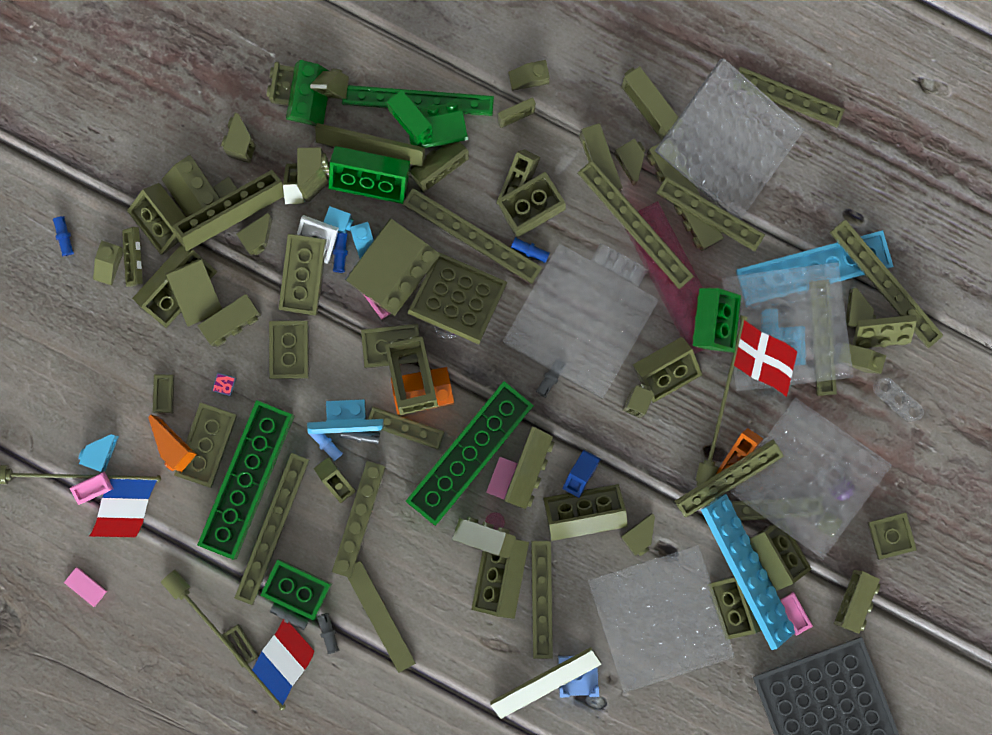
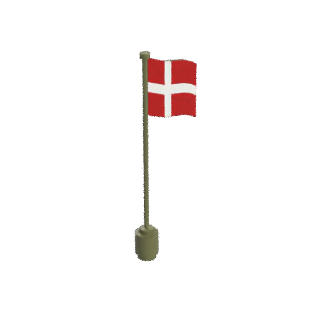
M740 315L739 318L741 323L737 335L735 353L733 352L708 460L704 459L703 463L699 462L695 479L697 486L717 475L718 466H715L712 458L734 366L751 378L774 387L787 397L797 351L787 343L767 335L747 322L748 317Z

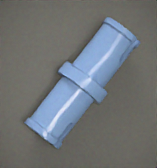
M308 433L320 445L319 448L323 449L334 462L343 454L333 444L331 437L328 438L324 433Z

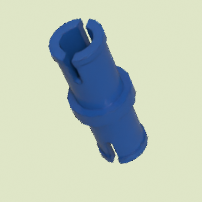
M65 216L53 218L57 233L55 237L59 241L62 256L74 254L70 241L71 233L68 232Z
M346 233L337 234L335 249L333 250V272H345V259L348 255L346 250L348 234Z
M517 237L514 238L511 245L512 249L526 254L525 257H532L543 263H546L550 252L534 246V243L529 244Z

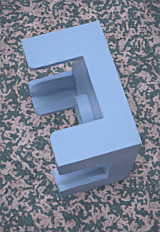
M558 656V665L573 656ZM598 667L559 687L560 698L578 695L599 697Z

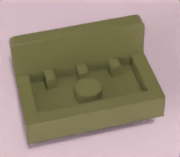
M275 62L274 67H271L270 78H272V83L267 88V97H269L271 103L288 105L294 67L280 65L279 62Z

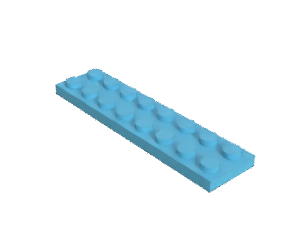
M883 230L860 236L887 269L894 267ZM838 242L736 270L746 307L809 290V281L829 280V284L865 275Z
M727 494L721 495L701 509L771 650L778 649L795 633L794 625L789 621L785 607L781 603L766 570L763 569L758 554L753 551L750 545V538L746 534L732 502Z

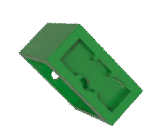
M400 90L387 101L389 112L417 146L420 144L425 145L432 139V125L403 90Z

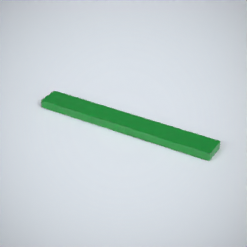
M348 85L346 99H342V105L388 108L387 101L400 90H403L418 109L426 108L430 105H442L451 101H460L463 114L493 116L494 96L353 85Z

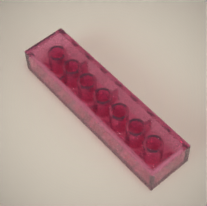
M657 201L639 210L638 213L694 277L682 288L678 289L628 231L627 233L681 337L685 339L693 349L694 355L706 350L693 346L699 288L703 287Z

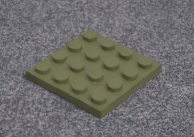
M438 252L440 255L428 270L409 308L408 314L480 344L507 282Z

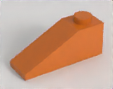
M150 415L148 417L160 457L165 461L164 465L171 471L177 470L182 472L197 454L160 417Z
M749 428L743 431L720 465L717 474L754 452L763 438Z

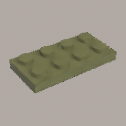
M288 234L279 310L315 316L318 314L327 239Z
M200 402L186 440V444L197 455L182 472L176 470L174 476L212 488L237 415Z

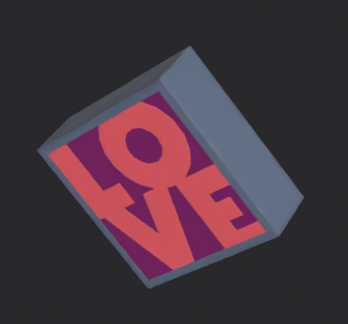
M217 373L212 391L232 396L237 378Z

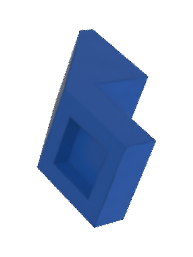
M583 450L562 489L580 498L601 459Z

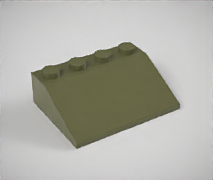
M390 218L345 280L383 310L395 316L440 254Z
M532 426L505 496V502L526 509L527 506L531 507L534 496L531 495L534 488H538L541 478L538 477L540 470H545L548 462L545 456L547 452L551 453L555 443L551 441L553 436Z

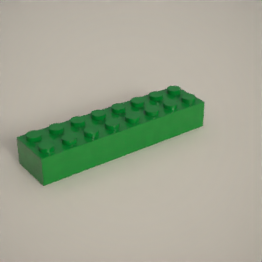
M503 381L405 502L436 526L534 405Z
M256 400L197 546L232 560L237 559L295 415Z

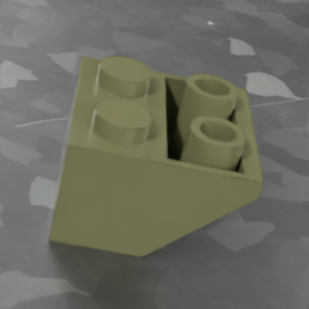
M235 113L234 117H231L228 122V135H225L222 140L223 150L228 157L251 163L256 145L238 113Z

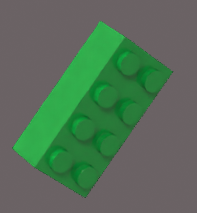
M335 146L330 160L329 189L403 204L408 188L410 161Z

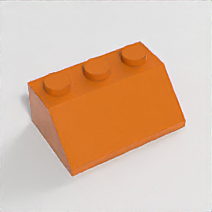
M447 367L430 370L438 407L453 405L454 399ZM421 372L402 375L407 399L426 395ZM391 378V383H392V389H393V396H394L396 411H397V415H400L399 410H398L397 401H396L394 386H393V382H392V378Z

